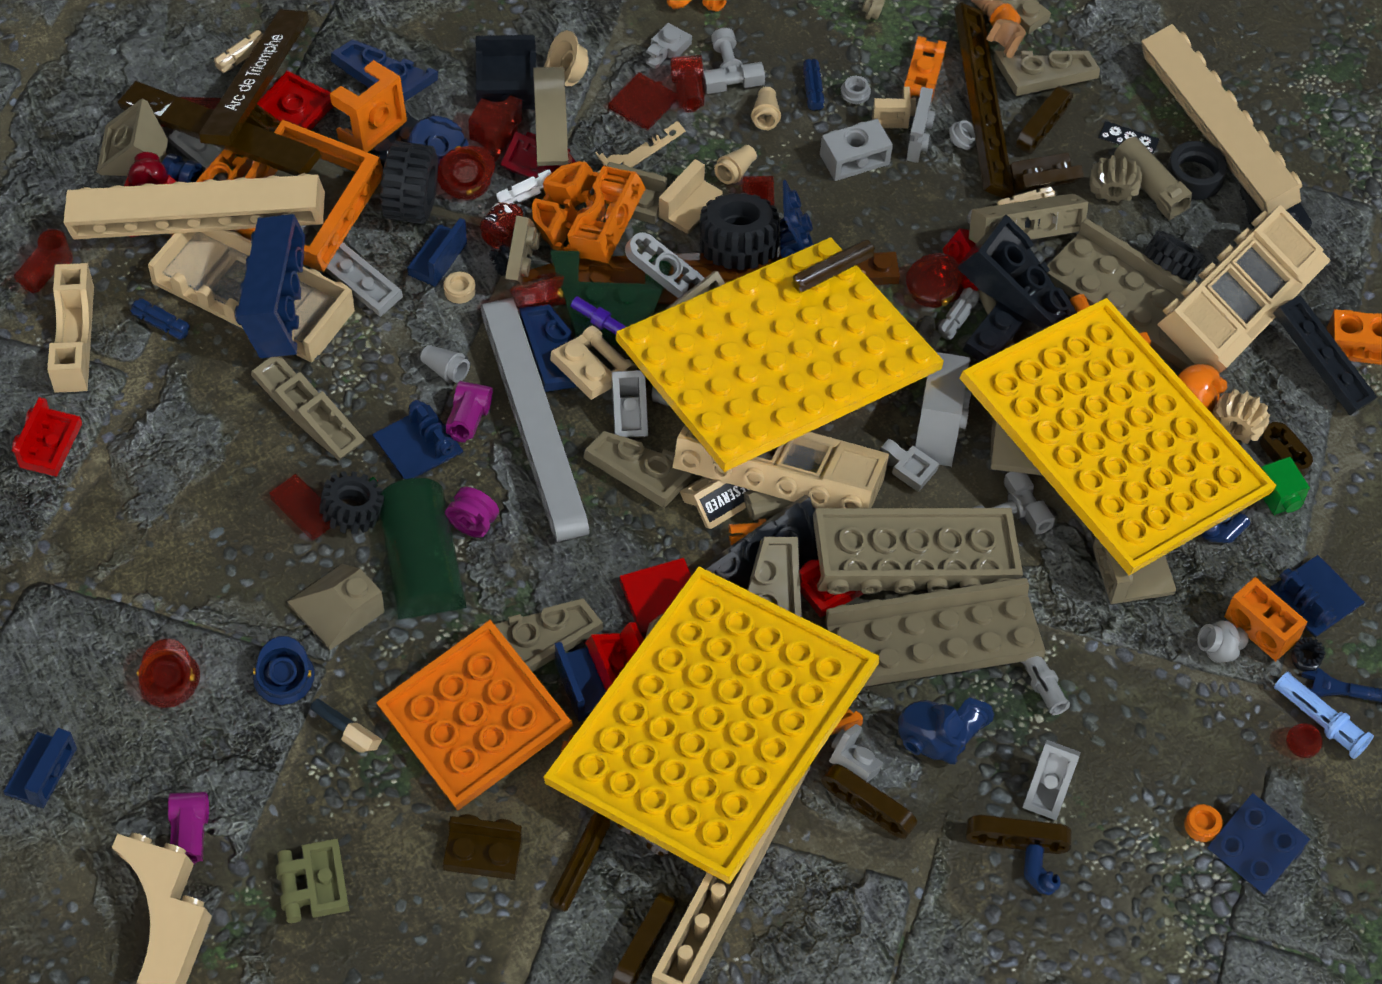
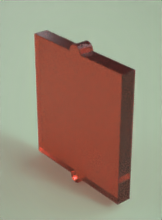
M638 73L610 101L608 108L625 117V121H632L642 128L649 130L679 99V94L664 87L662 82H655L647 76Z

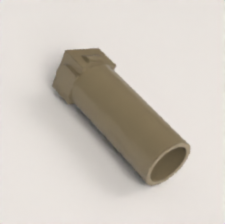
M1130 137L1117 147L1114 157L1120 158L1125 156L1126 160L1133 159L1136 161V165L1141 167L1142 172L1141 188L1157 204L1156 207L1169 221L1190 208L1191 191L1181 181L1178 182L1137 137Z

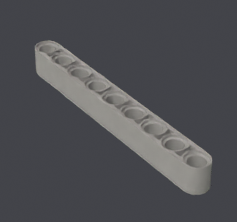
M511 297L481 304L484 325L554 540L557 543L589 535L587 516L515 301Z

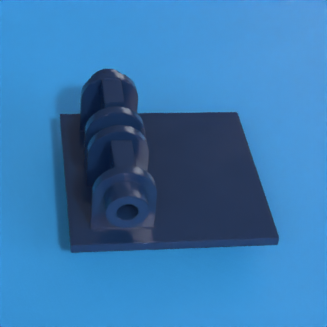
M786 179L783 180L784 217L780 220V253L782 258L813 245L809 234L810 231H813L811 219L807 213H802L799 195L795 189L791 191Z
M419 400L410 403L408 416L372 434L406 482L463 453V449L457 441H454L446 433L445 425L431 406Z
M1319 555L1295 571L1287 568L1280 574L1281 580L1269 588L1308 621L1305 628L1315 638L1365 603Z
M1252 793L1207 848L1265 895L1291 862L1302 854L1304 847L1311 839Z

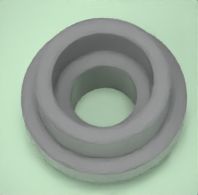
M851 76L841 86V96L849 103L861 104L870 97L871 88L867 80L861 76Z
M962 120L955 122L950 127V139L956 147L970 150L975 146L974 127L970 122Z

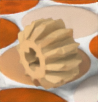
M1236 389L1231 394L1224 393L1219 398L1212 412L1213 416L1236 441L1241 440L1245 444H1248L1250 440L1258 441L1259 437L1263 435L1264 430H1266L1270 414L1267 412L1268 405L1260 403V396H1250L1248 390L1244 394H1241Z

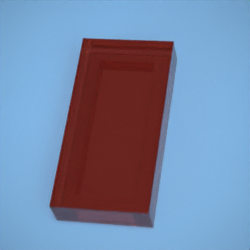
M296 474L269 492L270 499L312 541L331 528L329 526L330 521L324 522L322 519L323 514L319 512L321 498Z

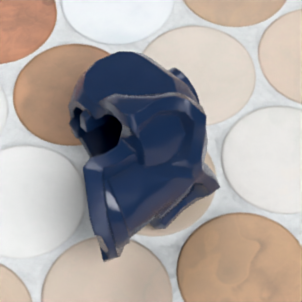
M973 698L966 699L958 711L947 704L920 700L909 704L903 709L898 719V733L903 740V745L915 755L923 754L933 760H943L948 764L955 765L958 761L957 756L965 750V745L980 729L993 721L994 713L992 706L988 703Z

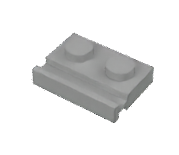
M921 87L906 161L918 163L921 151L927 152L930 134L925 132L926 128L932 129L936 112L930 110L933 89Z

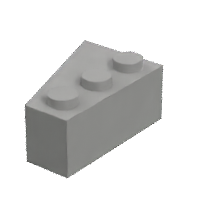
M936 352L944 360L941 370L926 377L915 447L938 462L939 465L952 467L959 428L966 429L971 391L959 378L962 371L969 367L970 357Z

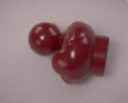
M152 152L137 154L134 158V163L128 171V180L132 186H141L146 183L163 184L168 178L166 168L160 162L159 156Z

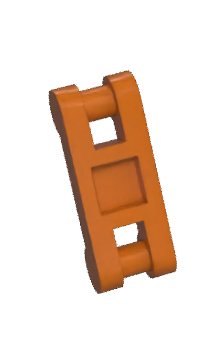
M917 37L907 79L904 87H910L911 97L912 95L919 97L921 87L933 89V100L945 55L946 41L938 40L936 43L927 41V37ZM924 52L935 55L934 57L925 56L923 54Z

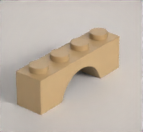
M88 263L55 264L53 293L56 307V336L54 343H49L47 370L55 393L88 391L94 284Z

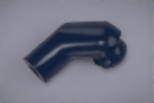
M1035 844L1026 846L1024 878L1038 893L1051 895L1060 888V878L1057 874L1053 875V872H1047L1042 867L1044 848Z

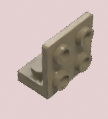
M1095 538L1093 550L1110 604L1175 594L1176 586L1165 555L1129 576L1101 542Z

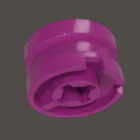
M461 487L454 496V501L445 510L446 518L456 529L476 538L484 537L490 529V523H493L499 514L497 504L488 495L472 487Z

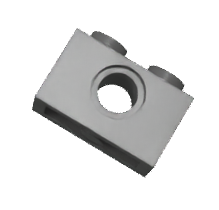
M874 119L860 122L841 130H833L822 135L820 156L834 181L890 165L893 144L879 120Z

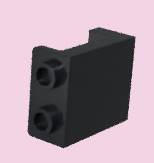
M535 35L476 36L477 110L535 109L533 68H536Z

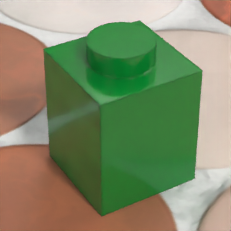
M1287 457L1261 466V469L1277 485L1271 494L1263 498L1272 514L1277 515L1285 511L1292 513L1300 509L1304 504L1310 487L1292 458Z

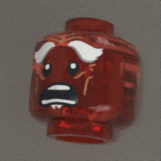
M498 202L493 205L480 222L483 240L495 249H499L503 244L510 248L516 216L524 217L522 209L513 203Z

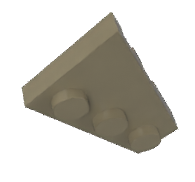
M606 431L596 438L584 452L585 460L663 508L696 476V474L673 468L675 452L663 449L662 453L644 448L642 442Z

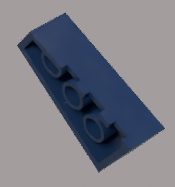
M294 214L258 218L255 232L251 235L252 247L250 256L246 258L245 279L240 285L241 297L239 305L235 308V318L237 323L244 329L260 358L297 355V343L292 340V330L299 329V316L295 315L294 301L301 300L300 280L297 273L303 272L305 234Z

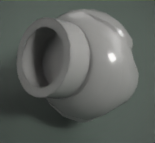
M1225 620L1204 625L1197 637L1198 647L1202 651H1206L1208 657L1217 663L1231 662L1237 659L1240 655V650L1245 648L1249 641L1248 634L1244 629Z

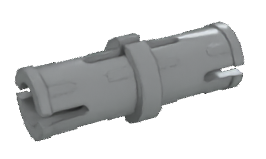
M1035 656L1021 662L1032 679L1031 686L1033 690L1040 693L1049 713L1059 715L1069 708L1070 702L1066 699L1057 683L1059 678L1055 671L1049 669L1042 657Z

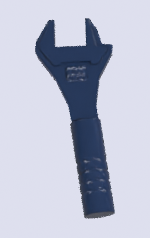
M1317 668L1316 671H1306L1301 674L1303 678L1314 680L1312 689H1308L1319 698L1343 695L1382 702L1381 688L1345 683L1330 677L1320 668Z

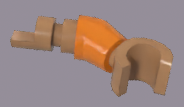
M970 0L988 16L990 24L993 26L986 40L1000 43L1005 48L1004 54L1008 58H1012L1026 34L1025 29L1020 25L1021 18L1016 9L1011 4H1005L1001 0Z

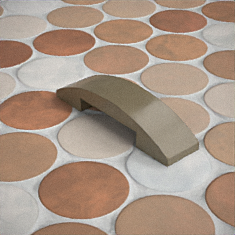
M564 67L533 68L537 166L567 165L568 141Z

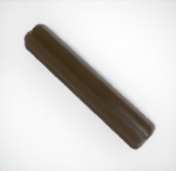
M863 240L795 274L792 284L798 292H804L873 257L875 247L869 240Z
M594 813L591 816L550 898V906L561 912H566L569 909L610 827L609 818L600 813Z

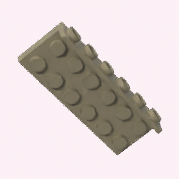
M1085 219L1081 223L1079 233L1047 265L1050 269L1047 275L1054 286L1061 288L1070 297L1084 294L1090 306L1107 298L1138 333L1147 331L1151 340L1150 346L1157 354L1182 370L1194 365L1185 353L1157 325L1166 316L1162 310L1175 298L1181 301L1184 298L1181 291L1189 283L1178 275L1175 276L1170 271L1162 269L1160 265L1153 263V260L1148 259L1147 256L1132 248L1127 242L1107 232L1102 226L1093 223L1089 219Z
M816 508L813 513L821 573L817 583L818 591H828L830 594L835 595L843 594L847 591H862L864 594L895 591L898 594H906L914 590H928L931 593L940 589L951 590L978 584L1002 582L1006 579H1021L1023 576L1012 508Z
M1027 578L1006 579L1002 582L978 584L951 590L940 589L936 592L919 595L908 594L886 600L875 599L861 604L838 605L826 610V630L879 656L878 666L863 687L1024 662L1035 656L1042 657V659L1045 657V647L1028 597L1029 582Z

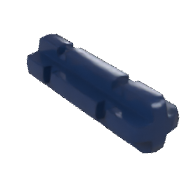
M806 59L803 62V73L805 76L808 108L811 111H820L824 107V95L822 93L823 87L821 73L819 72V61L817 59Z
M142 298L133 302L132 315L141 320L144 318L145 322L165 333L169 331V335L178 340L186 338L190 325L180 318L176 320V316L155 305L152 307L150 302Z

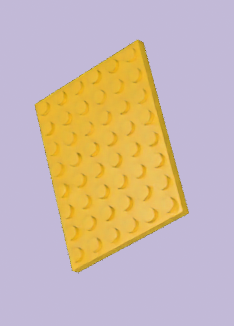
M831 237L616 331V341L723 472L927 377L943 367L944 360L857 265L804 292H798L792 284L795 274L843 251Z
M1107 298L963 370L959 378L1129 576L1271 494L1277 486Z
M698 567L544 775L545 784L730 884L878 666L879 656L706 569Z

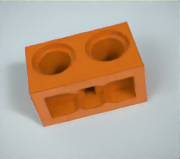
M1334 309L1327 326V331L1349 360L1382 365V314Z
M1256 577L1232 597L1224 616L1232 624L1244 629L1249 639L1275 662L1298 642L1308 622Z

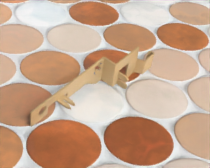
M677 121L664 130L667 136L660 140L657 134V140L652 137L654 145L651 147L645 142L627 155H611L608 158L603 153L600 155L597 152L595 153L604 166H607L608 162L616 164L623 163V165L632 168L686 131ZM671 130L676 131L674 136L669 135Z

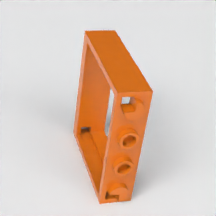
M282 120L274 133L316 148L321 154V159L356 172L310 246L304 245L303 265L324 272L381 182L383 167L378 156ZM253 160L252 167L244 178H266L275 175L278 169ZM255 228L238 229L235 231L251 241V235L255 232Z

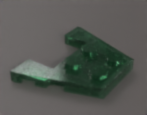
M551 250V262L557 275L559 287L563 291L566 309L576 338L593 325L590 323L591 319L570 307L576 296L596 308L602 307L612 314V318L627 327L654 315L664 287L645 273V284L579 281V251ZM654 254L649 262L652 264L659 255ZM660 261V271L664 275L669 276L673 266L667 261ZM605 328L599 329L602 332V338L611 345H619L615 334Z

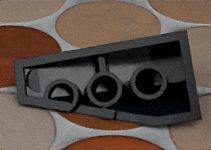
M1006 214L970 249L957 268L980 291L1042 329H1046L1077 313L1061 288H1056L1047 275L1050 271L1045 262L1040 263L1031 249L1035 245L1030 237Z

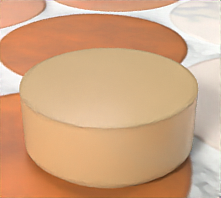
M466 272L451 273L445 278L443 283L444 295L453 303H466L474 297L476 292L475 280Z

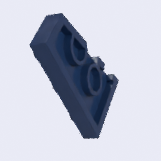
M353 39L331 52L332 63L368 88L379 81L364 71V67L373 60L401 77L404 102L438 80L437 70L428 68L424 71L413 67V61L403 58L400 62L386 57L385 51Z
M550 304L519 308L518 313L545 392L576 388L577 386L550 360L552 350L573 340L571 330Z

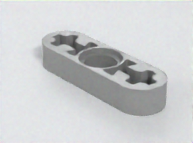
M641 232L635 234L625 246L627 258L678 299L688 292V284L692 282L696 286L705 279L700 273L648 233ZM641 243L646 246L642 254L637 252L638 245ZM656 253L659 256L651 264L649 260ZM660 261H667L673 266L674 273L672 276H666L660 271ZM681 273L684 275L678 283L674 282Z

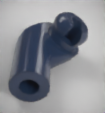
M1238 513L1227 524H1217L1202 533V536L1209 542L1229 544L1251 522L1245 514Z

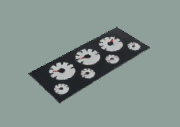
M1105 121L1098 137L1118 145L1130 137H1137L1152 154H1154L1160 140L1159 138Z

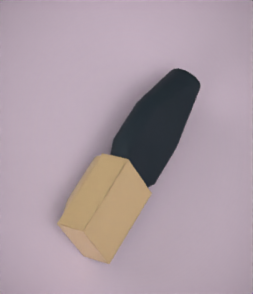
M317 698L310 707L312 711L343 731L341 740L360 753L377 750L382 741L381 738L359 723H354Z

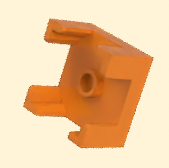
M375 60L366 65L364 71L379 81L360 96H357L343 86H339L330 93L332 105L349 115L352 130L341 127L336 129L338 139L347 145L365 152H369L407 122L401 77Z

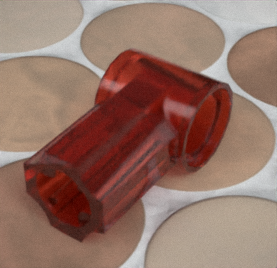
M702 56L671 57L672 83L676 84L679 108L684 109L686 112H697L699 108L704 106L705 102L702 85Z
M49 229L44 231L38 238V248L14 274L16 282L32 294L38 293L54 275L55 264H71L73 260L67 239L60 230Z

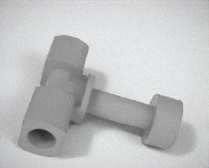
M720 28L713 32L711 36L713 48L716 52L721 53L723 63L718 69L703 71V84L706 94L727 91V85L743 83L744 88L765 85V72L762 62L742 64L739 59H735L733 49L737 42L733 30L730 28Z
M1007 473L1004 485L1010 493L1008 495V502L992 508H1012L1014 517L1017 519L1024 517L1034 534H1042L1052 529L1055 518L1044 501H1036L1032 494L1034 485L1027 473ZM978 505V506H975V507H972V508H985V507H984L983 505Z

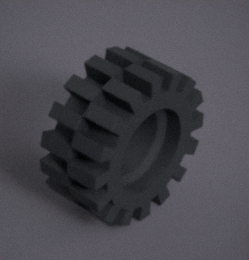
M1160 230L1156 231L1144 251V254L1148 259L1153 260V263L1160 265L1162 269L1168 270L1171 274L1178 275L1187 281H1193L1206 260L1205 256L1197 249L1192 248L1190 244H1186L1183 240L1175 238L1174 235L1167 234L1164 231L1161 232Z
M346 471L340 472L339 477L334 474L331 476L330 481L327 480L323 487L319 512L323 514L322 519L324 522L330 521L329 526L333 529L337 525L340 526V532L345 533L346 529H351V534H357L358 528H360L362 533L367 532L369 527L373 528L376 525V521L378 522L384 500L383 490L381 487H377V482L374 479L368 482V475L365 474L361 478L357 477V472L354 471L351 472V476H347ZM351 499L359 502L362 505L351 506L342 502L341 500Z

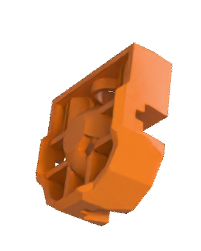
M581 161L563 165L545 178L543 182L546 194L544 199L535 198L532 203L533 221L538 231L541 232L542 238L557 254L608 263L646 188L639 175L633 171L603 166L598 173L593 172L587 162ZM592 187L594 189L593 195L590 194ZM585 202V208L579 211L575 209L577 205ZM559 204L564 205L565 209L560 208ZM568 237L569 244L565 247L563 244Z

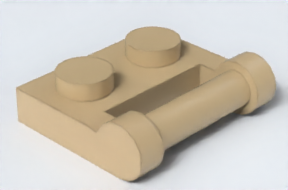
M593 325L588 327L582 335L551 351L550 360L590 400L611 389L612 372L637 370V366L630 359L625 360L602 338V332ZM593 346L616 369L610 371L588 348Z

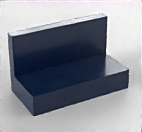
M459 218L452 229L439 224L407 267L408 275L436 287L467 244L466 221Z
M562 642L555 643V665L579 722L587 719L606 693V690L587 647L566 653Z
M57 728L53 737L37 732L3 791L4 795L44 809L77 749L71 732Z

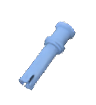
M1290 672L1283 674L1275 684V690L1282 693L1300 710L1325 729V736L1329 740L1335 739L1345 747L1352 759L1357 758L1374 737L1372 733L1362 731L1350 721V716L1347 713L1336 712L1293 677Z

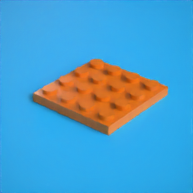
M491 619L376 702L457 811L573 726L570 718Z

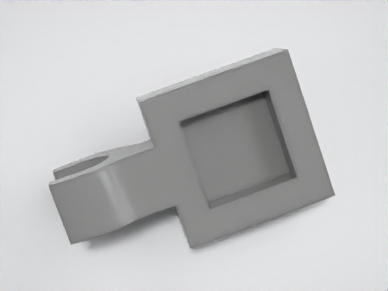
M667 23L651 39V45L647 49V53L651 57L646 61V64L657 69L667 57L675 61L692 44V35Z
M888 439L880 448L882 452L889 453L887 465L894 466L892 474L918 492L938 470L939 463L914 446L906 452L896 442Z

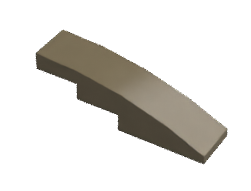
M281 356L270 357L252 370L251 376L305 432L339 461L365 442V438L323 391L318 393L301 372L296 374Z

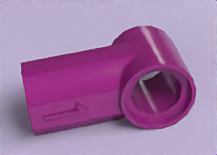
M465 381L458 382L454 394L453 409L446 423V433L454 441L465 443L466 440L473 439L482 415L486 416L489 412L493 394L492 387Z
M170 793L168 798V818L171 826L170 844L185 849V854L195 865L197 862L203 861L204 824H208L209 821L208 793Z

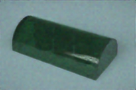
M409 478L389 485L380 494L384 495L380 519L398 619L467 608L451 525L445 514L447 504L443 487L438 482L427 478Z

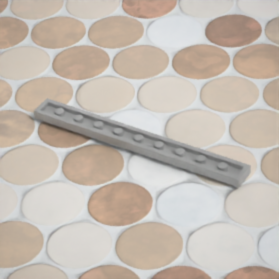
M176 130L168 136L170 144L188 159L200 163L203 171L223 151V148L213 144H203L200 142V139ZM219 173L213 179L217 181L226 180L228 174ZM321 224L301 226L305 234V245L310 246L322 227ZM343 242L325 269V272L337 282L347 285L352 290V294L379 317L403 297L401 289Z

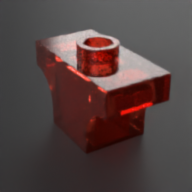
M510 96L502 102H491L482 98L469 117V138L484 146L485 158L496 162L508 141H512L515 132L518 131V125L522 121L521 99Z

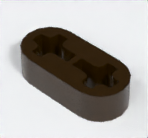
M1280 422L1269 423L1260 438L1262 449L1273 462L1291 457L1296 462L1295 465L1302 476H1306L1313 462V456L1287 425ZM1271 436L1274 437V438L1280 437L1282 440H1281V441H1280L1279 439H1274V440H1272L1270 437H1271Z

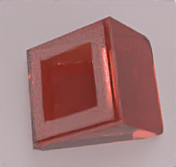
M774 176L742 177V193L760 196V199H767L770 201V205H774Z

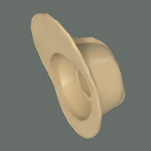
M563 31L555 37L550 45L544 67H564L565 86H573L579 82L587 70L589 60L587 50L578 44L577 37L573 32Z

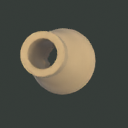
M763 87L759 90L758 98L751 113L752 121L756 127L762 130L773 129L781 120L776 91L771 87Z
M744 145L740 149L720 157L715 165L717 178L724 184L738 183L751 163L756 160V151L750 145Z

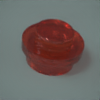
M1303 723L1289 730L1286 744L1289 750L1296 756L1311 758L1320 751L1322 737L1315 726Z

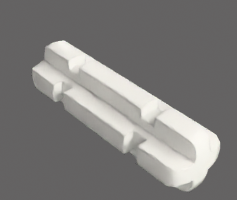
M550 170L543 171L538 174L539 177L536 179L533 176L511 186L512 190L510 191L505 189L498 192L496 196L502 209H504L503 205H507L510 208L515 205V201L521 203L540 194V190L544 188L543 182L545 178L552 172Z

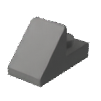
M641 370L612 372L611 403L613 404L614 434L622 437L648 436L645 375Z
M1047 740L1023 808L1057 820L1081 752Z

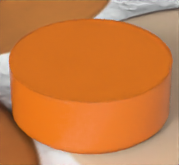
M1205 804L1192 807L1184 822L1187 834L1199 842L1214 840L1223 824L1220 813L1212 806Z

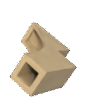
M131 833L129 837L117 834L112 849L124 861L130 864L138 875L147 897L150 912L149 944L136 983L186 984L212 918L211 914L203 907L204 902L190 896H183L182 900H180L194 864L185 854L186 850L177 845L165 843L163 848L151 844L152 840L141 834Z

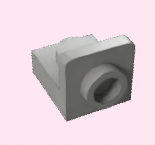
M855 724L847 731L842 729L837 734L831 745L835 750L829 762L846 767L868 782L879 773L883 762L875 758L874 753L869 749L855 744L862 730L861 726Z

